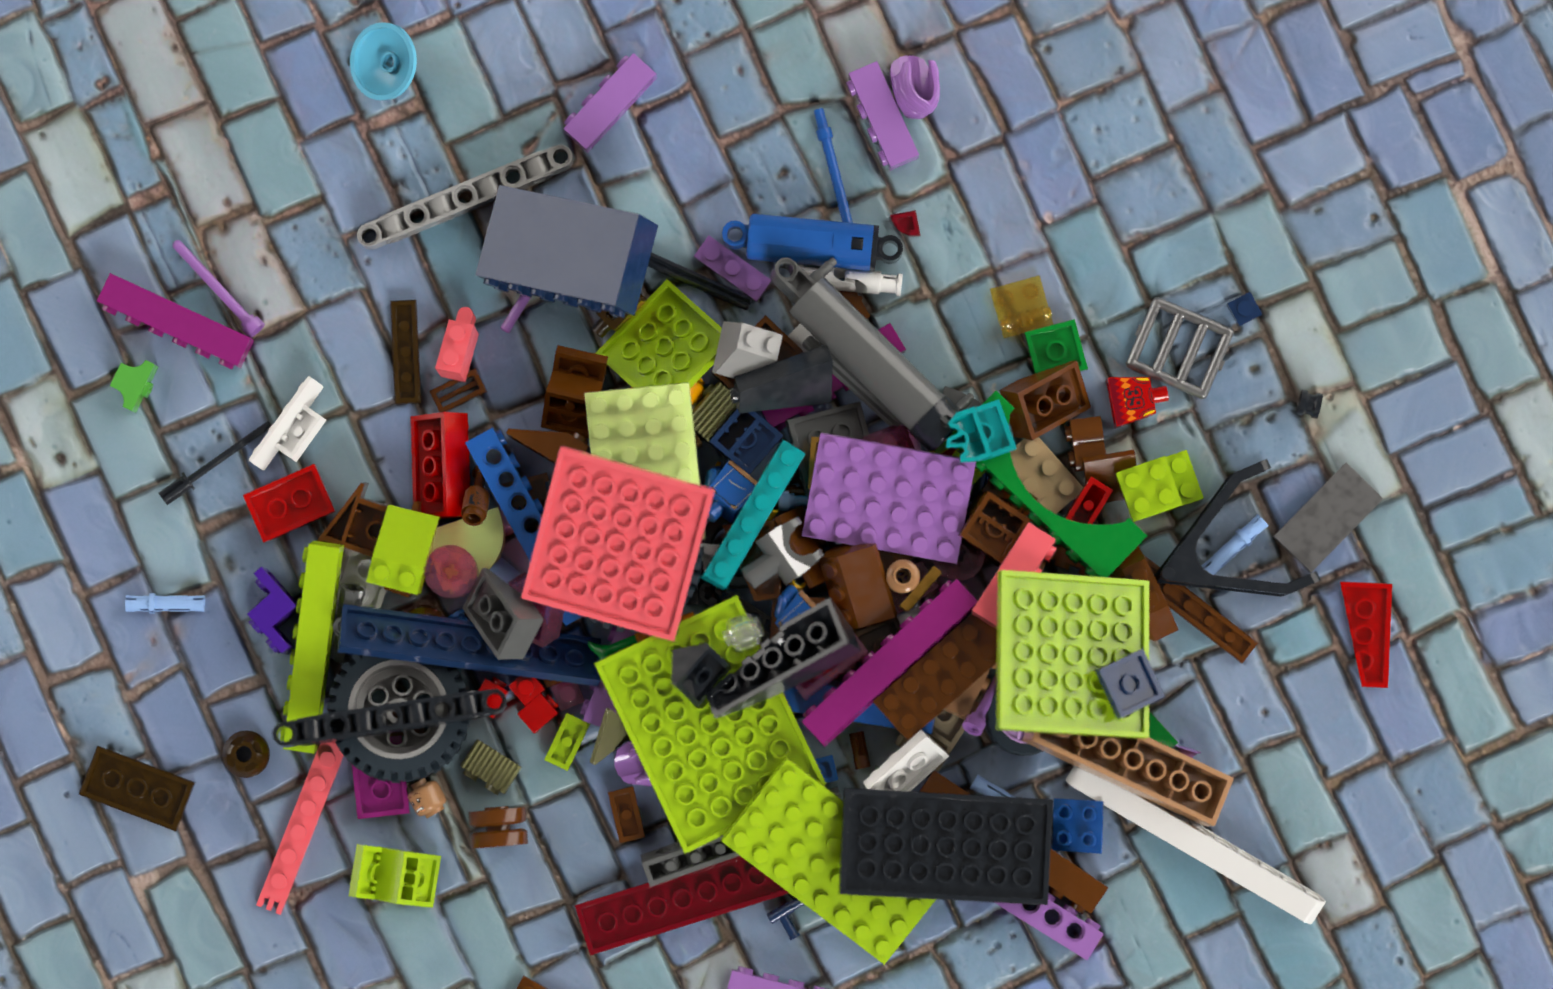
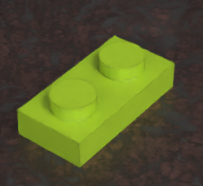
M566 713L544 760L568 771L590 724Z

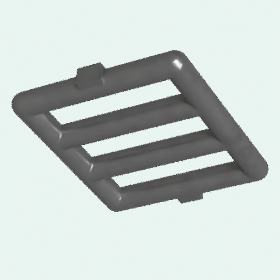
M1155 297L1151 302L1142 326L1139 325L1135 333L1137 338L1126 361V366L1129 369L1197 398L1205 399L1208 396L1217 372L1223 368L1225 363L1223 358L1234 331L1228 326L1162 298ZM1161 309L1173 314L1174 317L1151 367L1139 362L1138 359ZM1185 319L1198 326L1178 374L1175 377L1163 372L1162 369L1181 324ZM1208 329L1222 336L1201 386L1198 387L1186 382V379Z

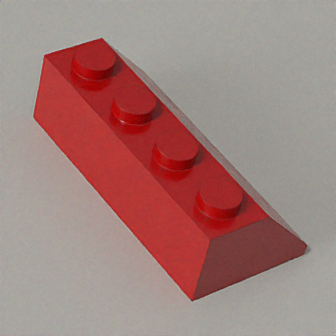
M439 412L411 416L413 503L417 500L422 502V513L440 517L439 519L463 518L461 516L464 493L470 487V451L465 442L469 441L468 413Z

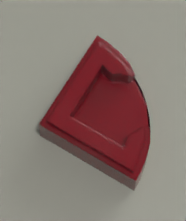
M916 210L890 215L891 221L898 231L911 237L921 236Z

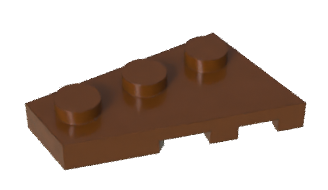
M769 520L764 523L740 564L742 569L763 555L756 541L776 528L775 520ZM732 524L722 525L726 534ZM778 574L755 589L746 580L755 601L778 599L782 593L781 579Z

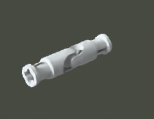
M799 264V266L808 275H810L814 270L818 269L814 267H804V265ZM833 268L824 278L838 291L868 294L884 292L895 293L896 296H901L903 274L886 275L882 274L881 271Z

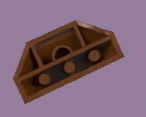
M1137 546L1107 578L1149 581V640L1157 641L1178 631V627L1145 556L1139 546Z

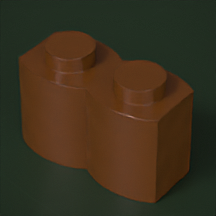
M1101 416L1072 419L1068 421V426H1064L1066 442H1071L1072 450L1067 453L1069 467H1074L1075 472L1084 471V457L1106 454Z

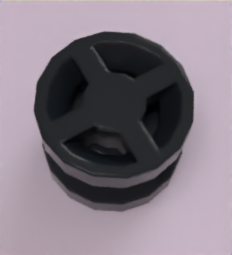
M1301 390L1296 415L1308 414L1311 418L1317 419L1322 405L1323 394L1316 393L1313 395L1309 394L1307 390Z

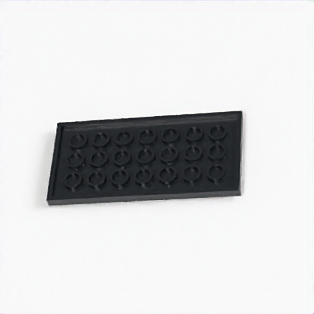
M844 788L838 894L1048 905L1053 799Z

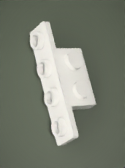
M308 376L300 384L298 391L290 402L286 404L283 412L269 428L261 443L254 449L253 454L249 458L251 463L265 470L279 450L295 462L298 461L326 421V419L309 408L323 389L320 383Z

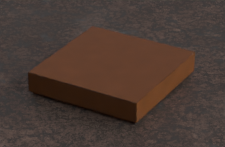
M1134 449L1083 458L1085 484L1090 477H1093L1113 490L1106 503L1124 500L1115 473L1137 466Z

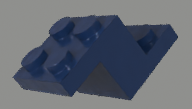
M737 409L714 435L709 444L728 460L731 459L746 473L751 475L783 435L758 413H739Z

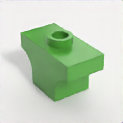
M147 360L137 367H130L120 363L110 386L122 393L124 398L122 407L134 413L137 412L143 398H148L154 384L151 382L157 372V365Z

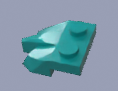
M999 399L957 412L948 422V425L956 429L958 433L947 438L946 448L962 447L964 452L960 455V462L988 460L1017 449Z

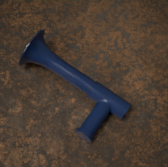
M796 898L767 913V917L772 924L780 920L789 939L793 940L800 933L797 932L788 915L805 904Z

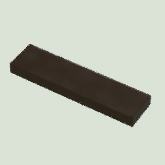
M417 300L390 301L395 404L422 403Z

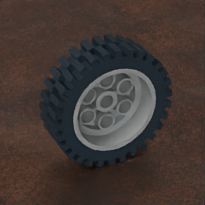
M354 654L351 656L352 660L349 663L345 662L341 667V673L337 674L334 679L335 684L333 688H330V701L327 702V710L329 713L416 700L421 695L435 697L467 692V688L455 667ZM403 679L409 681L410 688L407 692L400 693L396 690L398 681ZM377 690H382L386 693L385 701L380 704L372 701V694ZM445 703L439 704L435 709V713L440 717L447 716L450 712V706ZM392 711L384 714L383 722L385 724L393 725L397 721ZM335 720L331 724V731L333 733H341L345 728V723L342 720ZM470 720L430 726L424 734H417L414 729L401 731L404 734V740L399 745H394L390 742L389 737L391 733L335 742L346 759L358 770L364 772V774L381 781H392V783L406 781L409 783L415 782L414 780L428 778V775L434 772L436 774L441 770V767L445 764L448 765L452 761V757L458 754L462 742L467 737Z

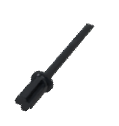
M269 421L265 422L187 477L184 472L181 473L183 476L160 491L159 495L168 505L191 488L194 490L193 482L269 430L272 425Z

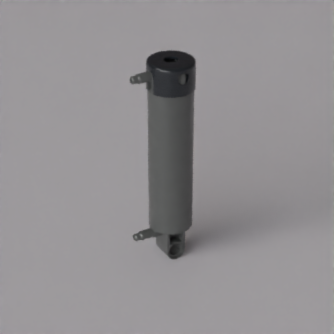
M790 258L778 260L771 271V280L795 304L789 313L823 346H828L830 353L910 431L909 433L928 452L936 451L956 431V429L948 425V422L957 412L965 410L974 400V395L968 393L954 404L824 277L837 264L835 258H830L810 275ZM784 268L788 270L790 276H781L778 269Z

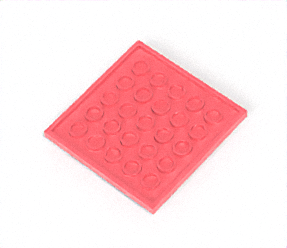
M561 446L521 598L674 641L715 489Z

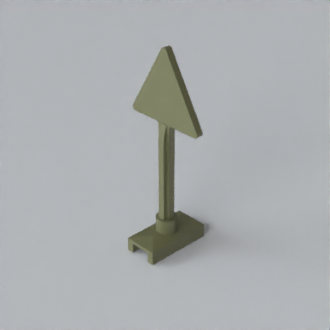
M608 707L605 709L590 759V763L593 765L599 763L629 739L619 715Z

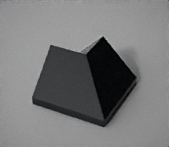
M703 641L698 645L674 649L672 652V684L697 708L707 698L706 694L732 669L711 646Z

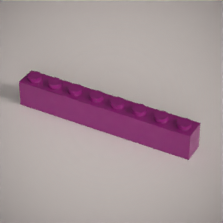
M958 579L953 583L950 580L947 581L938 590L941 594L934 600L931 598L926 600L920 606L921 612L916 617H908L900 625L902 629L895 636L890 634L881 642L882 648L876 653L872 651L861 661L863 665L856 672L854 669L849 671L842 678L844 682L837 689L832 687L823 695L824 701L818 707L813 705L803 714L805 719L802 720V723L824 747L972 613L978 601Z

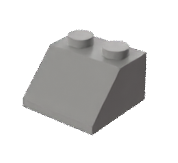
M723 321L712 373L734 379L735 376L775 363L778 359L783 335L745 323Z

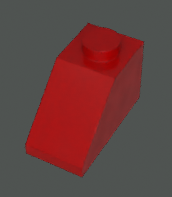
M1090 477L1064 518L1079 523L1093 524L1113 490L1095 478Z

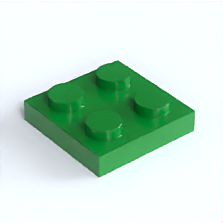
M1075 319L1024 332L1035 374L1073 360L1078 362L1080 372L1088 370Z

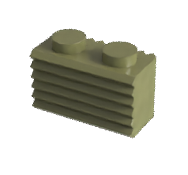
M718 382L716 385L711 383L702 395L705 398L699 405L696 403L692 405L694 430L709 443L738 409L736 403L731 402L730 390L721 382Z
M479 739L476 740L460 765L465 769L463 771L464 775L474 781L478 778L482 779L487 783L485 788L496 795L500 792L506 794L522 769L520 765Z

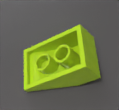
M388 504L366 582L416 595L420 594L440 517Z

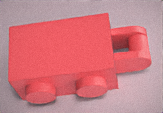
M469 307L460 308L455 321L448 320L435 369L443 378L466 382L479 336L475 328L476 317Z

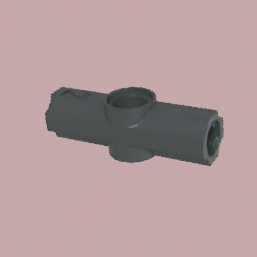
M343 583L340 588L337 615L333 624L334 636L330 656L335 662H350L352 660L351 656L354 655L338 652L343 604L362 606L364 588L360 584Z

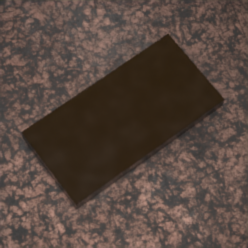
M97 746L78 795L177 831L196 782L107 748Z

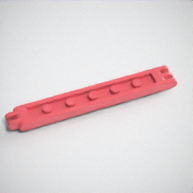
M336 742L322 743L318 747L256 906L262 907L265 898H267L269 902L266 910L272 911L275 902H277L279 905L276 908V914L281 915L344 758Z

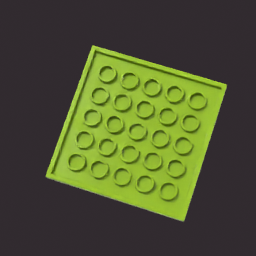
M1009 570L998 571L996 730L1149 738V705L1117 719L1095 672L1140 649L1144 650L1149 660V581Z

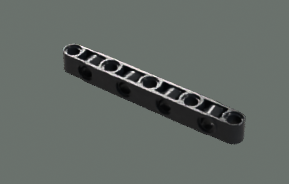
M498 689L467 691L278 723L274 727L272 736L279 746L285 748L316 745L497 715L505 710L507 700L505 694ZM498 695L502 698V704L499 708L494 709L488 706L487 701L490 696ZM445 703L450 706V712L447 716L440 717L435 713V709L439 704ZM389 711L395 712L398 716L397 721L393 725H387L383 722L384 714ZM335 720H342L345 723V728L341 733H333L331 731V724ZM289 728L292 730V737L289 741L282 742L279 740L278 734L281 729Z

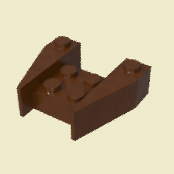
M363 482L357 487L318 538V541L344 545L343 555L347 548L372 557L388 506L364 498L369 483ZM414 501L411 510L422 512V502ZM384 587L385 590L408 598L413 596L412 593Z

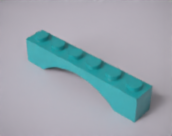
M784 440L779 443L746 503L700 576L702 579L722 591L726 589L806 453Z

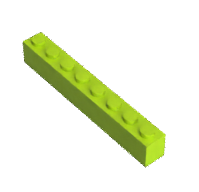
M313 540L303 551L302 561L306 562L305 573H301L299 587L303 588L302 598H298L296 613L300 614L299 624H295L293 630V639H297L296 649H292L290 655V665H293V673L288 676L286 689L290 690L289 700L285 701L283 715L287 716V721L323 714L333 638V624L335 621L344 545ZM289 728L281 729L280 741H289L292 737V730ZM319 744L283 747V749L314 754L318 750Z

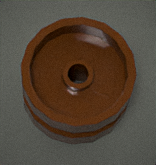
M509 806L485 808L483 811L468 812L470 826L486 827V831L474 832L470 835L471 849L528 844L527 830L524 828L511 829L510 825L526 821L525 807L509 808Z

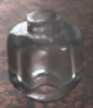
M745 613L727 621L726 631H723V636L727 646L732 645L736 651L740 652L758 646L761 642V637L764 636V632L758 617Z

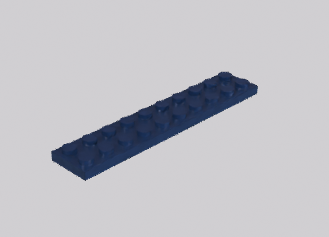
M347 604L342 606L338 652L591 686H598L600 682V675L594 665L595 662L599 661V656L588 646V641L601 645L600 638L538 630L523 659H497L472 621Z

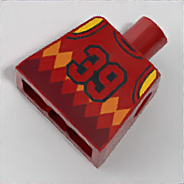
M1110 377L1106 379L1114 429L1155 415V403L1169 401L1167 387L1152 388L1150 377Z

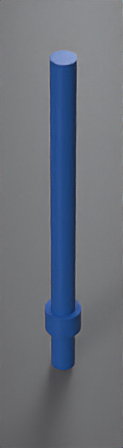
M824 109L814 110L818 127L816 133L818 141L822 142L842 222L853 223L831 140L834 138L832 129L828 127Z

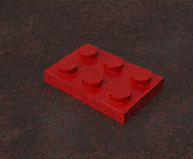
M315 464L243 495L263 543L336 512Z

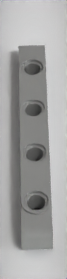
M556 145L401 207L362 225L357 232L358 241L366 249H377L494 202L499 185L524 190L541 183L554 175L568 170L573 164L572 152L565 145ZM559 152L568 154V160L563 164H558L554 161L555 155ZM511 172H518L520 180L517 183L511 184L506 180L507 175ZM464 191H469L473 195L468 203H461L459 201V196ZM416 211L424 212V219L420 223L411 221V216ZM370 230L375 231L376 239L371 243L364 242V234Z

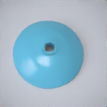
M375 23L364 29L355 40L350 55V70L356 86L367 97L383 101L394 99L409 87L415 75L417 64L416 50L410 36L401 27L392 23Z

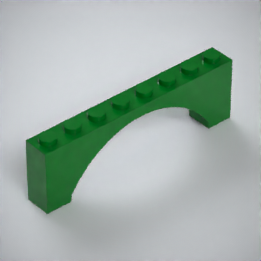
M995 391L982 405L999 399L1009 426L1010 414L1015 408L1001 394ZM954 447L960 454L964 452L962 447ZM1010 452L988 460L976 461L975 469L980 473L985 471L991 477L989 481L999 491L1003 489L1010 495L1009 501L1018 509L1022 507L1029 514L1027 518L1036 527L1041 525L1048 532V535L1055 538V545L1061 544L1067 550L1065 552L1066 556L1073 563L1077 564L1079 562L1086 568L1084 573L1087 576L1107 578L1147 537L1130 518L1122 523L1094 525L1071 521L1049 511L1037 502L1024 487L1014 468Z

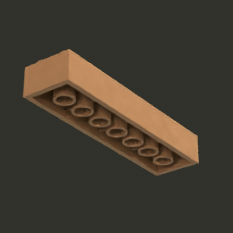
M1025 732L1022 741L1202 826H1215L1234 780L1233 777L1151 738L1141 739Z

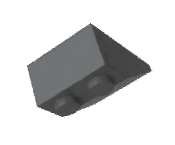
M482 568L462 609L497 659H523L544 618L531 601L522 599L521 593L489 569Z

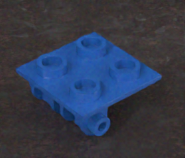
M1054 798L1052 850L1102 854L1104 801Z

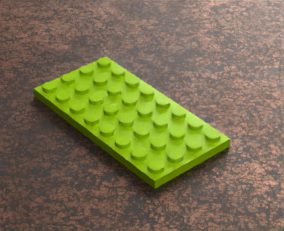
M785 757L721 838V841L885 965L936 899L838 894L843 800Z

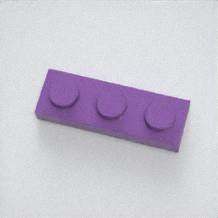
M711 236L706 238L694 255L695 259L756 302L772 282L771 279Z

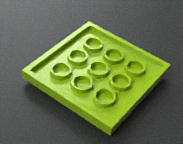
M666 279L637 310L635 316H632L595 354L608 356L607 365L632 388L688 382L691 388L714 365L722 328Z

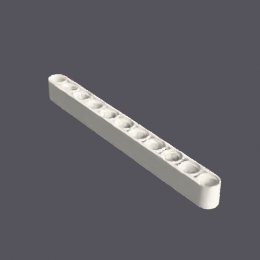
M1073 766L1066 778V782L1075 789L1096 801H1104V806L1305 923L1312 924L1326 903L1325 899L1316 892L1183 816L1076 766Z

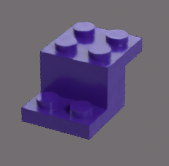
M260 567L253 573L258 578L254 582L264 593L269 595L247 613L251 618L248 623L258 634L264 633L269 638L265 642L275 653L289 654L296 647L279 628L296 614L297 601L269 569Z

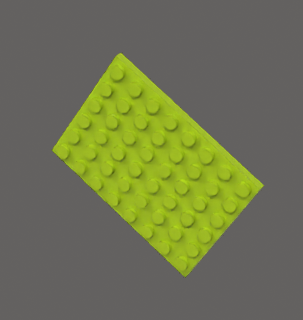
M737 595L680 621L674 641L651 635L594 663L685 854L725 835L785 757L823 786L827 785L783 692L716 719L707 698L697 708L672 684V652L674 649L698 645L703 641L711 646L732 667L727 673L728 675L743 665L741 662L748 656L752 657L762 648Z

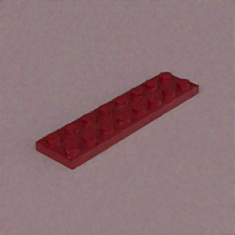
M737 856L651 887L649 882L583 902L575 905L591 956L789 894V892L743 857Z

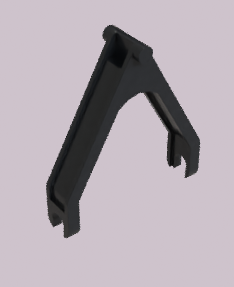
M1267 459L1241 469L1226 478L1154 574L1158 584L1163 583L1282 597L1321 581L1317 571L1287 584L1218 576L1204 570L1198 561L1196 554L1198 539L1241 481L1271 469Z

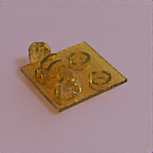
M1040 275L990 289L1003 339L1053 325L1050 306L1048 307Z

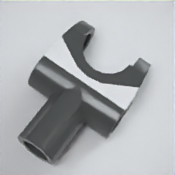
M799 517L778 526L756 541L763 555L741 569L744 577L753 589L776 574L787 585L806 572L824 555L821 549L808 555H798L791 550L789 538L795 530L794 528L802 523Z

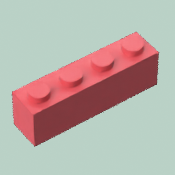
M1028 523L998 571L1042 573L1043 570L1040 569L1041 564L1044 560L1049 562L1057 550L1054 547L1056 539ZM998 571L972 610V615L996 630Z

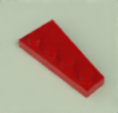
M1340 582L1361 686L1388 688L1393 584Z

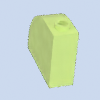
M498 507L488 510L486 519L478 526L468 525L461 519L437 527L431 556L444 592L450 591V594L454 595L465 591L466 585L476 582L482 568L491 569L500 559L505 544V526Z

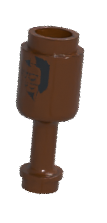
M476 465L472 471V476L475 478L474 486L466 489L461 509L463 521L471 526H478L483 523L487 517L490 501L489 491L484 488L485 478Z

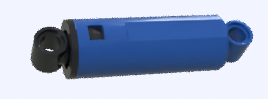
M751 214L749 225L735 220L726 223L722 230V238L725 245L734 250L742 247L746 248V257L749 260L777 262L782 258H790L797 264L822 266L830 258H835L837 264L833 268L875 271L876 260H881L887 264H894L899 261L903 253V244L898 237L893 235L878 237L879 225ZM733 229H738L743 235L740 240L731 241L728 238V233ZM894 244L897 247L896 254L892 256L886 255L883 252L884 245Z

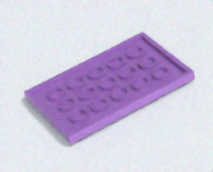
M821 432L802 536L849 545L876 543L878 550L957 564L962 539L958 534L965 523L976 461L960 462V457Z

